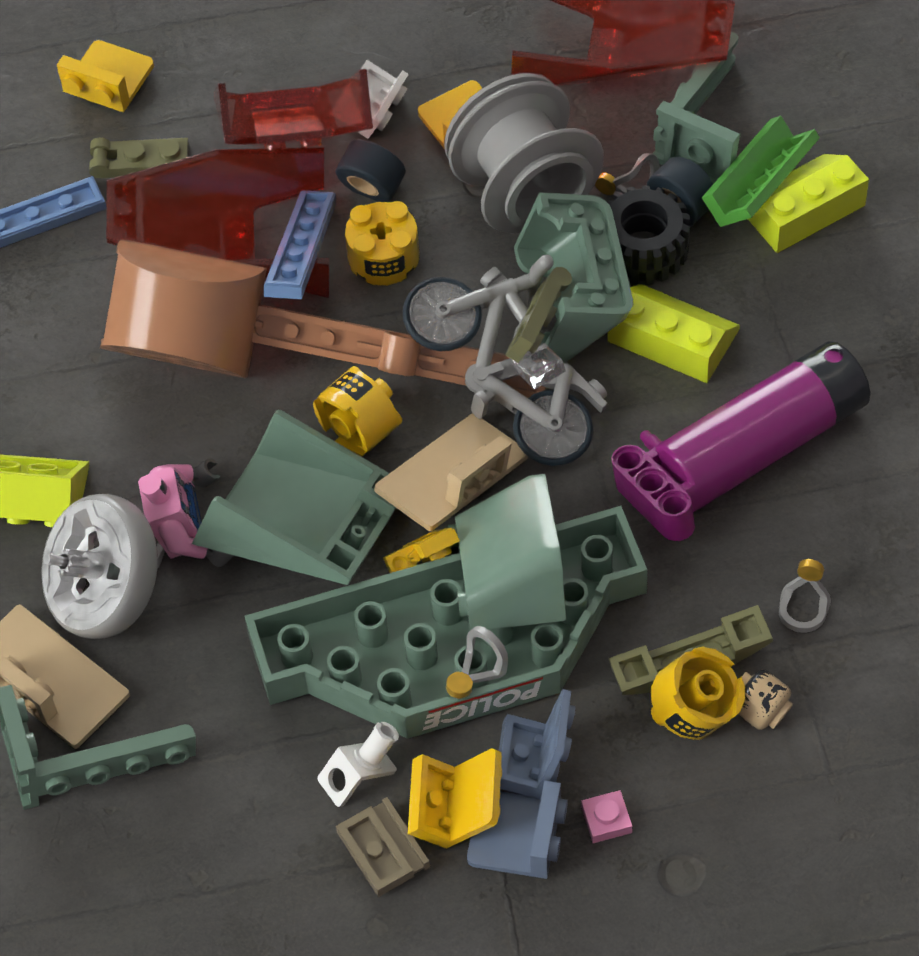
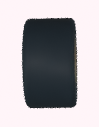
M357 139L350 142L335 172L337 178L351 191L378 202H389L400 185L406 169L403 162L388 149L371 141Z
M670 158L647 181L646 186H650L651 190H656L657 187L665 189L666 195L673 193L678 197L677 203H684L686 213L690 216V226H693L709 210L702 196L713 185V182L698 164L687 158Z

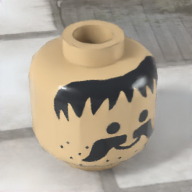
M759 670L753 676L745 672L742 676L745 684V701L738 714L756 729L762 730L768 726L774 729L793 706V703L789 701L791 697L790 688L767 670Z

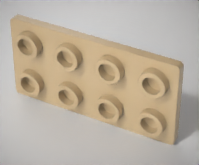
M472 413L377 482L374 492L426 530L433 531L527 460L528 456L524 454L517 442L484 419H478Z
M22 605L15 606L0 621V687L12 684L15 698L24 699L27 711L74 749L79 748L130 697L129 690Z

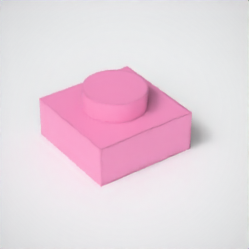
M621 790L581 800V808L592 843L632 833V823Z

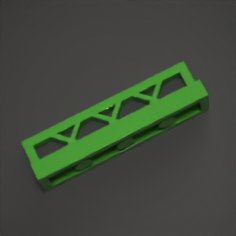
M782 116L772 118L766 123L702 196L703 201L720 227L752 218L818 141L820 137L815 129L793 136Z

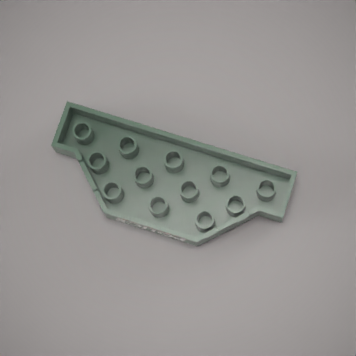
M622 506L555 525L562 561L566 621L489 629L499 638L508 654L507 672L503 677L473 683L470 695L461 699L450 696L446 690V682L449 675L454 672H462L467 649L466 636L470 631L468 616L460 617L457 593L465 592L461 557L460 553L244 616L251 646L270 705L310 694L374 724L387 722L397 730L400 736L409 739L560 693L609 604L647 593V567ZM479 637L475 639L469 675L491 671L494 669L497 661L496 653L491 645Z

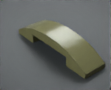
M756 605L722 617L721 626L648 651L647 646L644 645L609 658V663L622 695L651 692V686L659 671L685 652L692 651L694 648L707 647L716 649L729 657L734 664L761 650L773 642V637L759 606Z

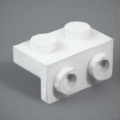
M366 60L333 114V117L367 139L376 128L382 131L393 114L388 111L391 103L397 106L407 90L402 84L407 78L408 73L402 70L399 76L395 78L369 60Z

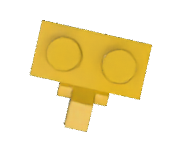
M438 529L403 545L402 549L383 557L389 572L392 573L416 566L420 559L425 563L443 558L452 553L450 546L460 540L455 529Z

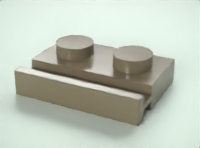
M388 797L384 798L379 805L373 808L370 806L336 826L337 834L378 897L413 878L414 874L420 870L430 868L428 858L415 838L408 834L407 826Z

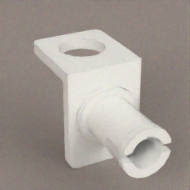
M378 722L364 743L338 747L318 775V782L337 807L346 804L362 780L389 776L396 772L397 768L386 753L393 743L398 740L399 734L389 723ZM336 768L343 771L346 783L342 791H339L333 784L332 777Z

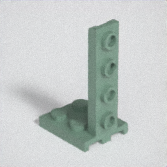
M728 31L720 42L715 41L704 62L699 61L696 64L688 82L680 84L672 102L663 101L656 109L658 126L654 129L653 140L656 141L655 151L652 154L657 156L659 164L663 165L670 158L674 157L687 158L698 164L708 174L713 184L736 159L740 134L696 115V113L735 65L736 57L732 54V50L738 44L739 37L736 33Z
M12 684L0 687V728L23 810L39 806L38 796L46 794L60 795L73 787L88 783L91 785L102 784L111 777L127 773L132 775L141 774L150 767L165 763L179 764L186 761L189 757L196 756V736L192 726L184 724L38 762L37 744L33 732L29 733L27 725L29 720L24 699L15 698Z

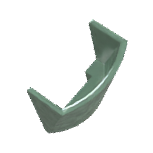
M278 409L275 411L254 456L226 499L216 496L212 500L192 544L349 585L396 510L395 506L374 492L375 484L389 473Z

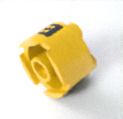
M400 201L375 202L368 205H358L351 210L350 218L346 223L345 240L348 262L352 272L356 276L358 273L360 276L365 277L366 282L372 285L388 286L407 278L406 273L413 266L414 270L417 267L420 253L417 225L407 206Z
M356 366L348 369L321 392L313 402L315 415L322 428L326 432L332 428L339 436L335 442L359 456H363L366 452L372 450L402 424V417L390 400L393 393L389 385L380 378L374 381Z
M707 647L694 648L692 651L682 654L659 671L651 686V702L653 705L651 715L653 720L658 725L665 726L679 737L693 740L703 739L725 725L740 713L745 701V684L742 676L737 679L735 672L731 668L735 664L723 653Z

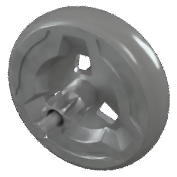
M94 494L75 501L56 520L45 544L41 578L48 608L56 621L67 631L87 639L109 638L128 629L146 608L156 581L158 555L153 530L142 511L122 497L111 494ZM98 536L99 547L94 548V541ZM85 579H87L90 585H89V587L83 592V589H84V587H85V585H86Z

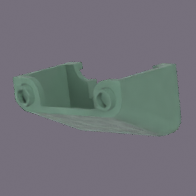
M539 192L514 245V251L518 266L527 274L530 272L532 265L542 255H550L554 263L543 277H548L556 267L567 269L572 276L570 285L561 292V296L553 304L557 308L555 313L557 321L551 332L543 333L545 336L536 350L538 361L551 363V366H559L571 360L623 322L633 307V298L610 205L602 198L593 195Z
M545 474L527 476L455 516V524L448 525V528L455 529L460 541L451 545L450 548L458 547L461 557L465 592L457 593L460 617L468 616L470 630L476 626L485 627L489 630L566 621L561 553Z

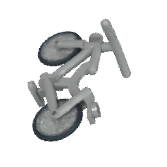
M542 255L532 265L528 274L515 279H507L497 267H493L480 280L484 288L474 292L464 283L447 277H434L416 285L404 302L403 321L411 337L420 345L430 350L452 351L469 343L480 328L481 310L489 307L476 364L471 365L465 373V384L470 391L475 393L471 405L472 413L478 419H481L487 414L489 403L493 400L514 413L513 429L518 446L524 454L540 464L561 466L581 457L591 443L593 424L587 408L575 396L569 394V390L581 393L601 413L608 404L604 400L607 397L605 388L595 379L587 382L568 363L562 364L559 369L554 371L542 369L533 363L528 352L519 363L509 358L491 364L505 303L519 322L514 332L515 336L528 309L518 293L526 290L527 305L529 307L537 289L542 284L544 274L553 266V258L550 255ZM523 374L535 384L554 390H544L527 398L503 381Z

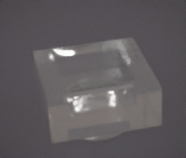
M545 343L541 344L534 354L526 353L519 363L513 361L516 372L534 390L566 372L562 359Z

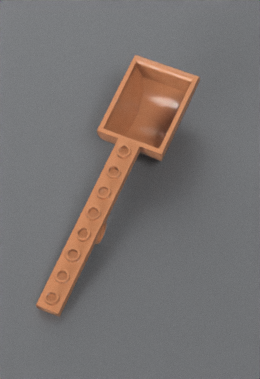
M120 240L118 242L116 251L118 258L105 334L100 345L101 349L241 378L248 377L254 343L377 367L381 371L392 374L416 375L465 386V373L471 365L476 364L479 348L462 346L452 351L430 350L416 342L409 334L261 305L267 268L130 240ZM425 338V339H427V340H429V341H432V342H435V343H440V344L449 343V342H444V341H439V340H434V339ZM494 352L491 364L509 359L506 354ZM531 359L540 368L550 371L551 363ZM523 374L503 381L527 398L535 393L546 390V387L535 384Z

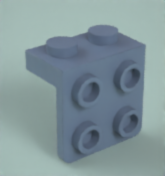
M562 689L546 724L510 714L506 715L502 724L499 751L502 754L500 789L541 799L544 781L556 782L560 768L559 761L566 762L572 742L571 738L566 737V731L571 728L575 715V706L570 705L571 691Z
M544 781L541 799L500 791L499 804L501 811L498 822L494 827L470 838L467 853L468 864L476 868L547 879L550 862H557L559 857L561 837L555 836L558 823H565L568 799H561V783Z

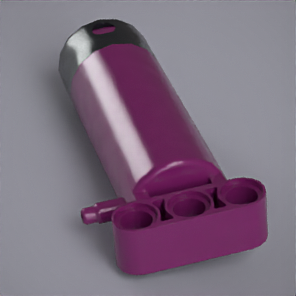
M828 341L663 442L650 431L644 430L640 434V440L649 449L648 452L635 445H624L616 449L611 457L615 486L665 538L672 541L687 539L695 530L694 511L699 510L865 407L869 403L871 395L865 372L847 348L838 342Z

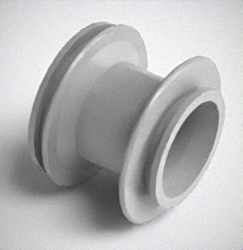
M520 73L492 82L464 103L451 120L446 131L444 148L453 174L460 181L469 185L485 186L481 199V212L485 221L492 228L500 232L521 233L539 192L588 195L594 187L604 163V151L601 142L594 134L577 128L566 129L570 117L568 98L561 88L542 75Z

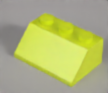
M823 154L791 171L755 215L748 220L774 251L779 253L864 207L869 178L848 155Z
M643 284L630 287L633 307L627 318L608 332V342L704 383H708L738 333L740 325Z
M0 455V518H7V522L10 524H27L30 520L44 521L45 526L53 527L64 510L75 501L83 498L89 471V461Z

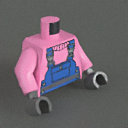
M208 458L195 468H192L190 464L157 466L138 481L144 515L153 530L154 536L171 559L181 555L204 559L207 556L213 565L222 567L235 556L192 544L202 523L195 486L192 480L196 485L204 488L220 478V475H213L209 472L212 467L217 465L214 459Z

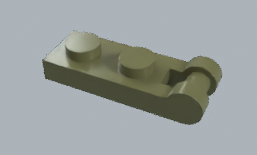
M95 138L90 142V154L93 156V159L89 162V173L95 178L189 174L188 138L109 141L105 138ZM117 158L115 161H109L108 159Z
M563 267L554 268L546 281L537 289L507 350V357L519 363L528 351L534 354L545 336L540 330L542 326H548L557 311L553 304L561 296V292L572 282V276L567 269Z

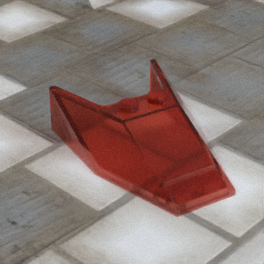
M550 0L587 15L594 21L587 60L513 50L511 75L520 73L538 74L548 78L556 86L620 79L727 60L735 2L731 0Z
M359 69L348 79L314 87L238 94L226 92V84L219 83L214 90V100L225 144L264 145L265 152L285 150L286 143L300 141L301 148L322 146V139L373 128L367 69Z
M324 147L215 149L107 180V243L118 246L120 240H130L267 268V278L274 259H255L254 212L260 207L297 197L302 190L318 191L324 189ZM329 258L316 259L305 289L306 293L329 298Z

